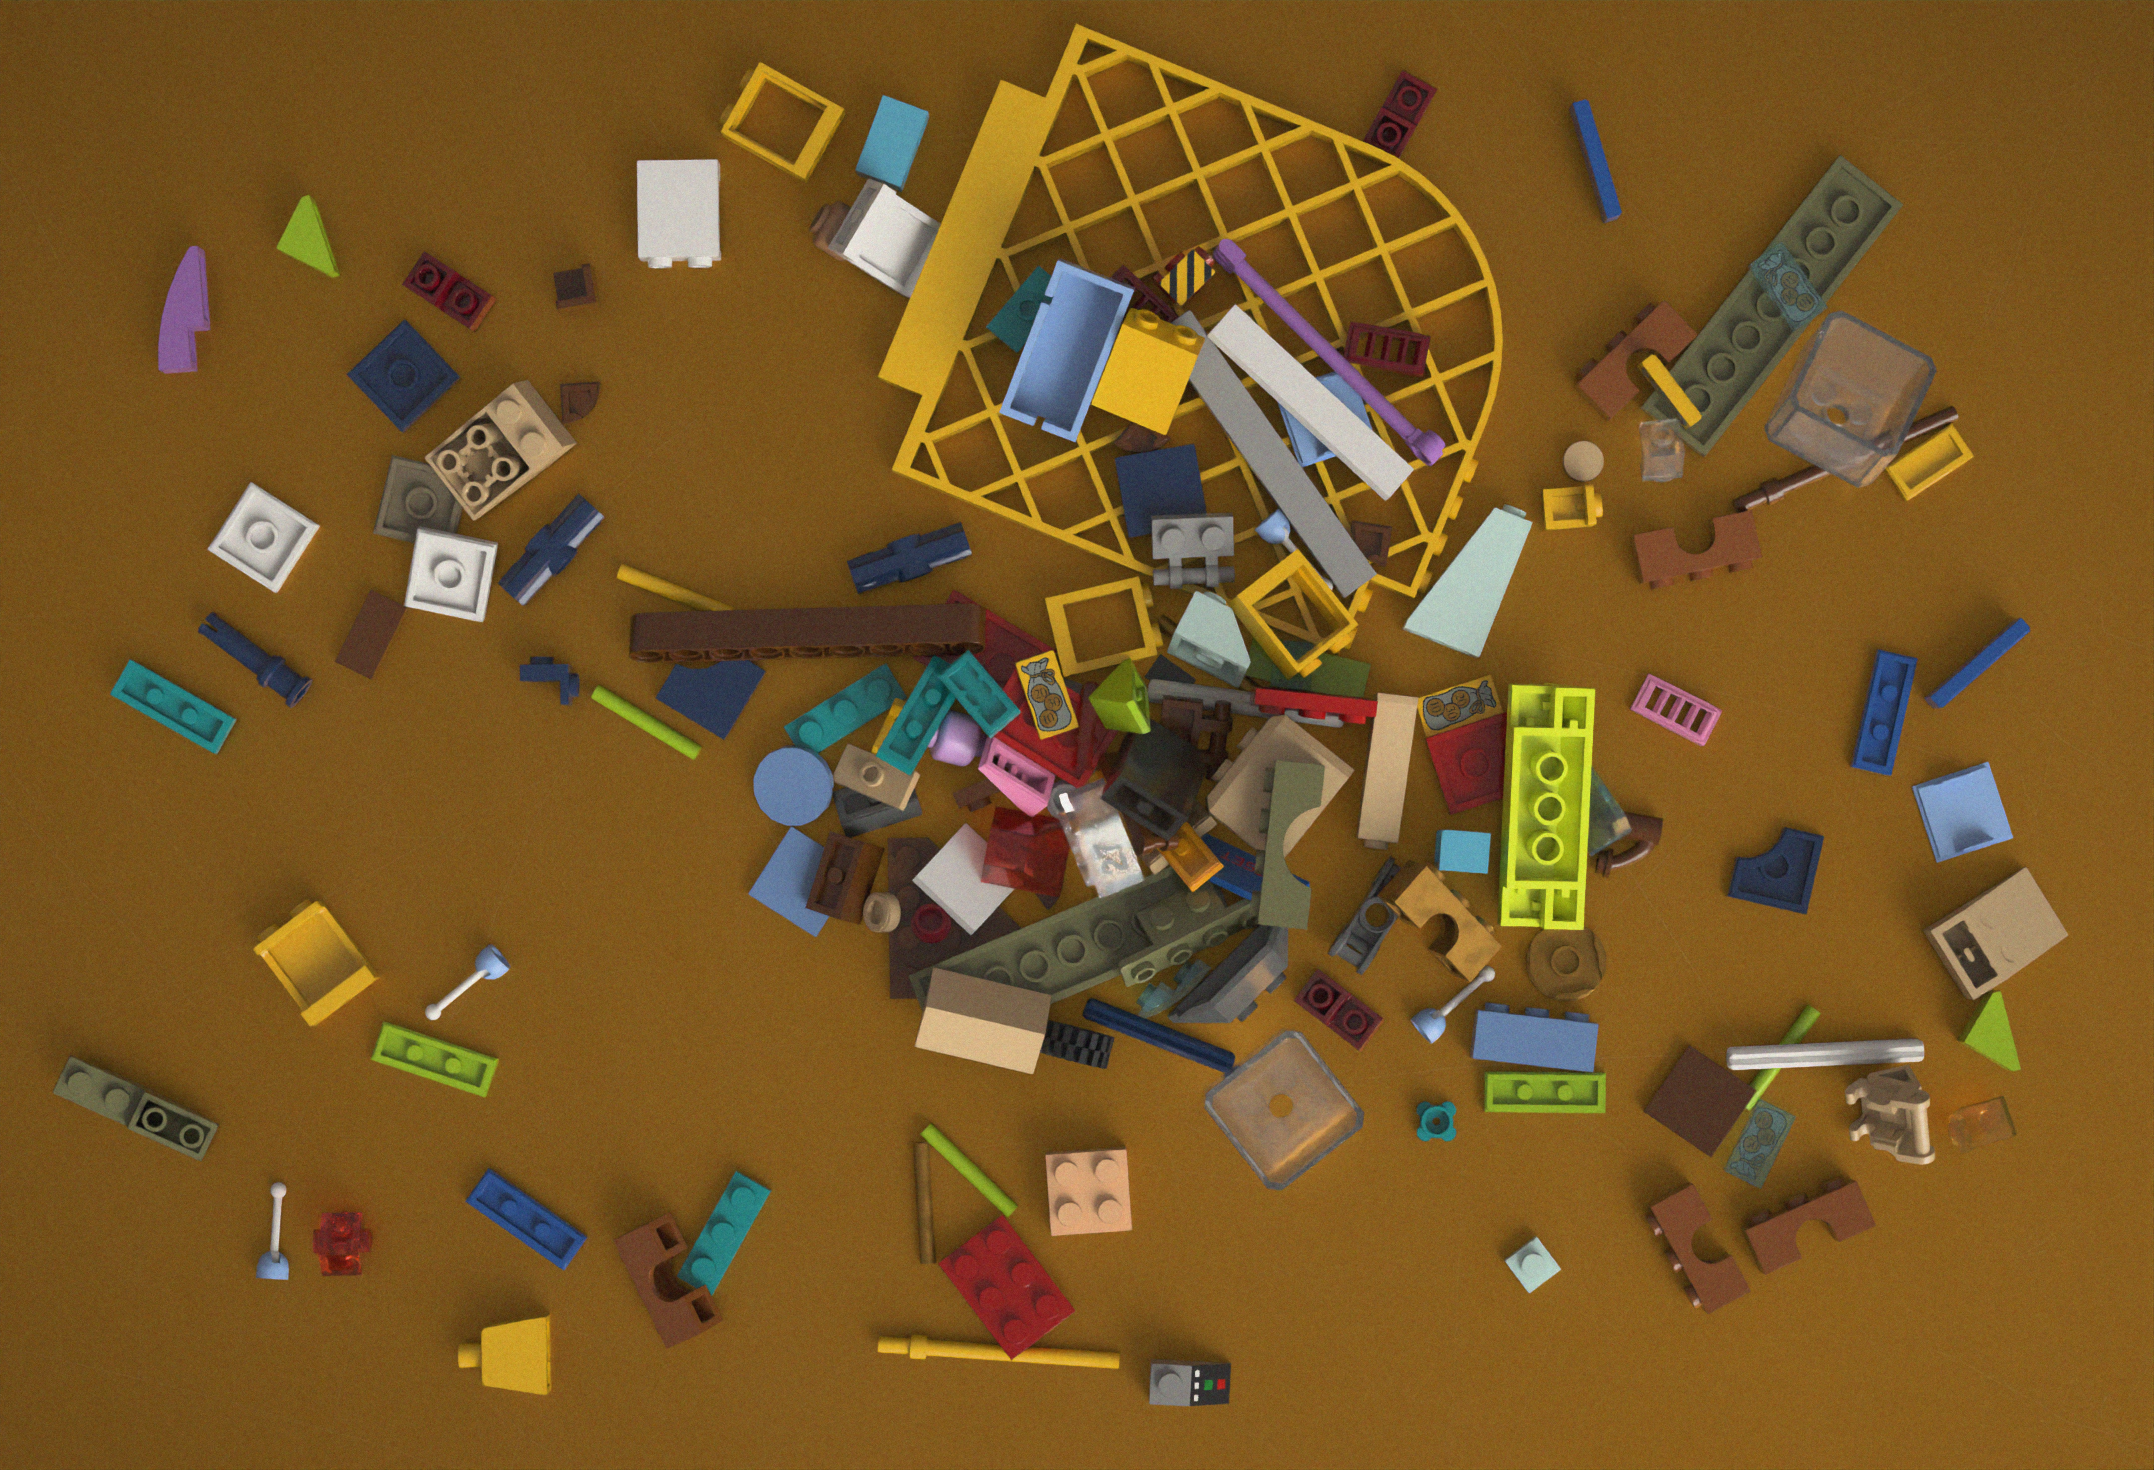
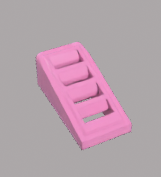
M1651 674L1647 675L1630 707V710L1699 746L1705 745L1722 713L1721 709ZM1655 687H1657L1662 692L1653 710L1645 708ZM1672 695L1677 699L1666 718L1660 715L1669 696ZM1684 703H1687L1691 707L1682 725H1680L1675 720ZM1699 710L1706 714L1697 732L1690 730V727Z
M988 737L978 769L1019 809L1033 817L1048 806L1055 775L997 738ZM994 755L998 758L997 765L992 763ZM1005 766L1009 769L1008 772L1004 770Z

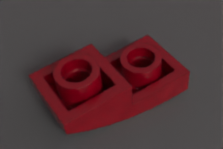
M1402 70L1363 142L1373 145L1399 159L1438 88Z
M425 251L402 284L473 332L477 330L497 300Z
M1317 969L1294 999L1297 1004L1360 1052H1362L1385 1022L1381 1016L1319 969Z

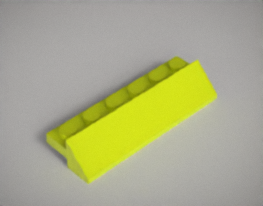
M1509 683L1497 918V924L1500 926L1584 930L1595 688L1553 683Z

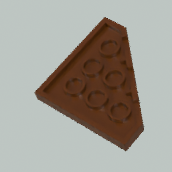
M928 837L888 838V891L896 896L901 908L899 924L893 931L889 932L890 999H917L908 979L909 975L1022 929L998 906L972 935L950 916L951 929L942 941L925 943L917 939L911 929L913 913L922 905L937 904L912 881L941 850Z

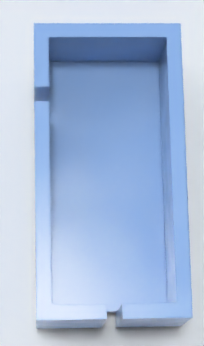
M1059 258L1044 294L1053 297L1052 302L1046 300L1041 302L999 413L1034 426L1037 417L1041 416L1045 418L1041 427L1042 430L1075 442L1135 287Z

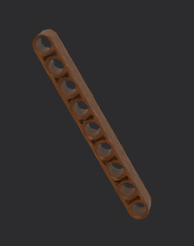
M975 604L638 613L631 616L629 658L642 663L963 655L967 650L972 654H977L985 650L986 609Z

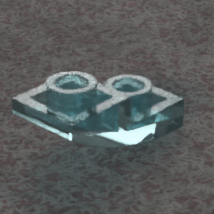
M1199 958L1193 964L1187 960L1173 978L1178 983L1174 990L1162 981H1160L1157 987L1149 983L1136 1001L1141 1006L1138 1015L1146 1019L1171 1007L1187 995L1205 977L1211 967Z

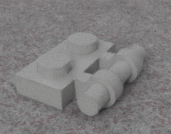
M1232 512L1151 516L1153 559L1168 558V569L1153 570L1154 586L1169 585L1170 589H1180L1182 584L1205 583L1206 587H1219V583L1235 582L1234 566L1218 567V556H1234ZM1204 557L1205 567L1182 568L1181 558Z

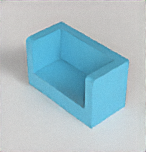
M883 95L856 166V174L862 178L883 183L892 189L902 192L930 118L929 112Z
M1438 830L1436 832L1434 866L1438 870L1488 874L1491 833Z

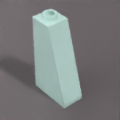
M1504 504L1502 510L1494 508L1406 619L1402 629L1473 658H1479L1533 523L1524 519L1526 512Z

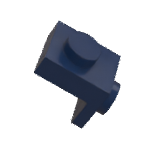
M530 657V664L520 665V681L560 682L561 705H572L573 697H579V673H572V665L554 664V657Z

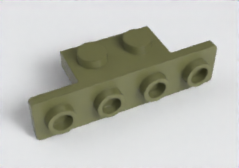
M1207 880L1194 892L1188 887L1136 913L1138 922L1150 941L1151 946L1118 962L1125 985L1129 987L1135 983L1146 982L1155 973L1171 965H1180L1186 962L1193 954L1207 947H1216L1222 944L1229 936L1243 929H1252L1259 924H1256L1257 916L1250 915L1251 901L1245 898L1225 908L1211 882Z

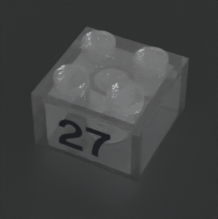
M1104 778L1059 796L1064 811L1057 813L1087 887L1094 884L1099 897L1103 898L1145 880Z

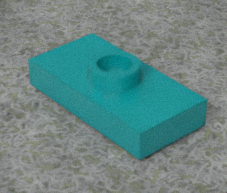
M1039 265L986 326L989 331L1016 354L1026 344L1041 302L1043 300L1052 302L1053 297L1044 295L1051 275Z
M969 650L938 675L939 679L990 738L1021 713L1018 707Z

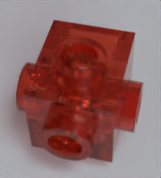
M322 1213L320 1229H314L313 1252L319 1256L322 1276L363 1275L365 1253H371L373 1245L372 1229L365 1228L363 1213Z

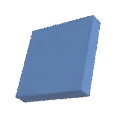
M791 826L748 894L817 937L830 916L805 907L825 847Z

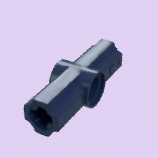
M578 494L551 524H546L538 531L525 547L526 552L502 576L498 584L521 605L525 606L552 575L554 577L557 576L578 553L577 548L601 524L605 517Z
M959 522L924 535L918 533L887 544V548L861 555L847 561L857 592L861 594L895 581L902 583L933 572V568L971 556L972 552L962 523Z

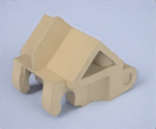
M1909 1065L1870 1073L1867 1079L1859 1078L1845 1090L1846 1103L1854 1104L1861 1097L1863 1113L1849 1127L1850 1140L1857 1141L1863 1134L1869 1133L1870 1145L1874 1146V1149L1890 1152L1897 1161L1921 1165L1934 1161L1935 1149L1930 1145L1927 1118L1930 1096L1926 1091L1921 1090V1084Z

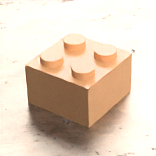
M1126 1146L1046 1152L1051 1236L1132 1230Z

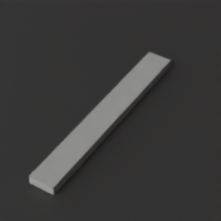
M1188 310L1171 322V324L1176 326H1187L1193 329L1197 335L1205 338L1188 381L1278 508L1286 516L1295 532L1331 580L1342 598H1345L1377 575V573L1215 344L1207 337V333L1193 313Z

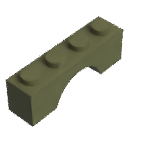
M1274 760V768L1266 767L1263 792L1271 793L1269 809L1261 808L1259 833L1266 834L1265 850L1257 849L1254 874L1262 875L1260 891L1252 890L1250 915L1257 916L1256 924L1307 930L1312 889L1298 881L1289 871L1283 855V842L1289 826L1299 815L1321 806L1325 765Z

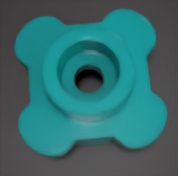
M1424 1101L1417 1106L1416 1112L1420 1116V1127L1417 1129L1416 1134L1422 1141H1429L1431 1138H1442L1444 1141L1454 1139L1456 1129L1453 1127V1116L1456 1114V1107L1453 1103L1445 1101L1441 1105H1431L1429 1102ZM1436 1117L1440 1119L1438 1125H1434L1432 1122Z

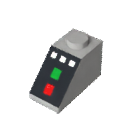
M1151 1359L1149 1404L1174 1406L1229 1404L1231 1363Z

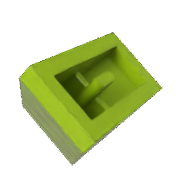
M310 195L303 196L276 249L332 278L340 276L316 201Z
M1131 658L1123 661L1088 699L1106 729L1145 734L1151 731L1148 689Z
M1998 990L1987 991L1957 1041L2006 1070H2021L2002 993Z

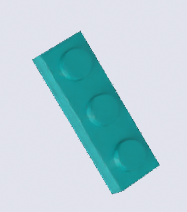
M936 655L932 657L876 754V757L909 776L912 775L956 699L938 677L951 664Z
M132 659L127 663L110 693L112 696L214 754H218L237 720Z
M885 663L784 726V729L796 747L809 748L820 753L890 709L895 698L904 700L907 696Z
M736 1171L676 1277L696 1288L706 1284L712 1296L772 1190Z

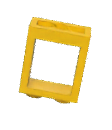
M759 62L755 70L749 68L743 76L738 87L743 92L736 105L729 103L719 120V124L723 126L720 132L725 139L807 184L846 115L845 110ZM766 81L823 113L795 163L738 132Z
M1299 549L1292 552L1228 604L1287 680H1290L1297 673H1300L1303 678L1312 673L1323 664L1318 657L1328 649L1333 654H1336L1353 640L1348 633L1358 626L1355 619ZM1290 576H1292L1334 629L1333 633L1297 661L1253 607L1255 603Z
M1139 576L1045 598L1063 678L1117 666L1129 658L1134 662L1155 657L1158 655L1156 647L1163 646L1158 622L1150 624L1147 608L1154 607L1149 583L1141 585ZM1131 590L1145 647L1077 663L1063 606Z

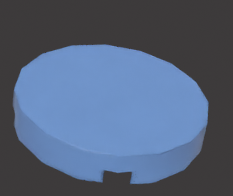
M786 745L769 753L758 765L753 779L754 795L760 809L772 820L786 826H801L817 819L829 807L833 793L832 788L834 787L833 775L827 762L816 751L809 748L795 747L796 745Z

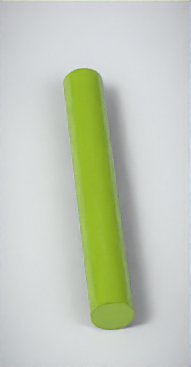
M598 685L591 696L593 700L689 758L695 760L702 748L701 745L603 686Z
M1807 1005L1779 1045L1799 1044L1821 1013L1812 1006ZM1781 1068L1760 1069L1749 1085L1757 1092L1746 1107L1747 1110L1751 1111Z
M932 1123L923 1130L920 1135L1006 1217L1013 1213L1018 1205Z

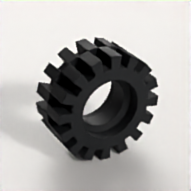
M1047 1020L1046 1033L1040 1052L1064 1060L1107 1069L1114 1037L1077 1026Z

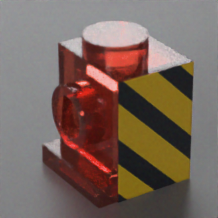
M1200 246L1195 250L1192 249L1186 256L1180 251L1164 267L1168 274L1163 277L1158 272L1153 276L1152 282L1181 310L1215 277L1216 272L1211 268L1215 261Z

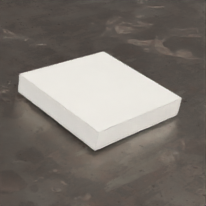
M250 482L207 550L277 593L320 525Z
M420 526L416 533L404 606L483 622L487 610L498 542Z
M965 823L912 881L972 935L1024 877Z

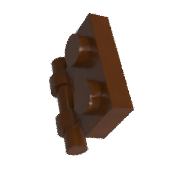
M1163 695L1154 776L1194 780L1195 765L1207 766L1205 778L1214 781L1211 777L1229 756L1225 748L1227 733L1232 731L1233 718L1230 717L1231 702L1217 700L1215 701L1214 714L1203 715V699ZM1200 731L1211 732L1210 746L1206 750L1198 749Z

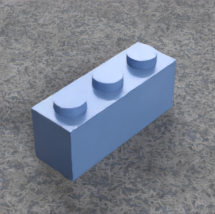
M1487 1002L1485 1003V1010L1475 1009L1470 1050L1471 1058L1593 1072L1599 1024L1589 1022L1590 1014L1565 1012V1019L1550 1018V1010L1531 1007L1525 1008V1015L1509 1013L1510 1005Z

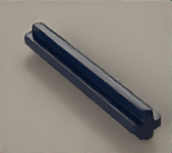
M1094 998L1087 1000L1083 1010V1017L1087 1020L1223 1073H1229L1235 1061V1055L1230 1051Z

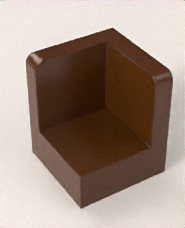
M590 263L582 264L580 269L553 273L558 301H555L556 308L561 314L601 308L595 270Z

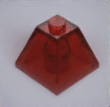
M996 806L983 864L981 882L1060 897L1075 821L1061 820L1039 814L1031 817L1023 811Z

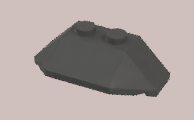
M1259 924L1167 1017L1173 1023H1231L1236 1017L1240 1022H1243L1258 1007L1254 999L1264 989L1271 994L1287 978L1282 971L1288 967V928Z

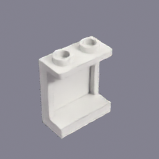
M717 159L637 161L638 258L643 262H648V268H671L672 261H688V267L708 268L712 267V261L721 260L719 236L720 163Z
M868 179L828 249L895 292L910 299L941 224L897 196L896 191L885 184Z

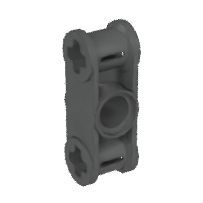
M1389 856L1373 879L1369 891L1349 922L1339 932L1327 953L1332 957L1338 955L1357 968L1356 972L1360 975L1366 971L1381 946L1380 944L1397 919L1392 910L1377 896L1391 881L1390 876L1394 877L1401 869L1400 866L1395 864V858ZM1372 904L1382 906L1386 912V919L1379 927L1371 926L1365 918L1366 910ZM1347 944L1360 951L1361 955L1349 948Z

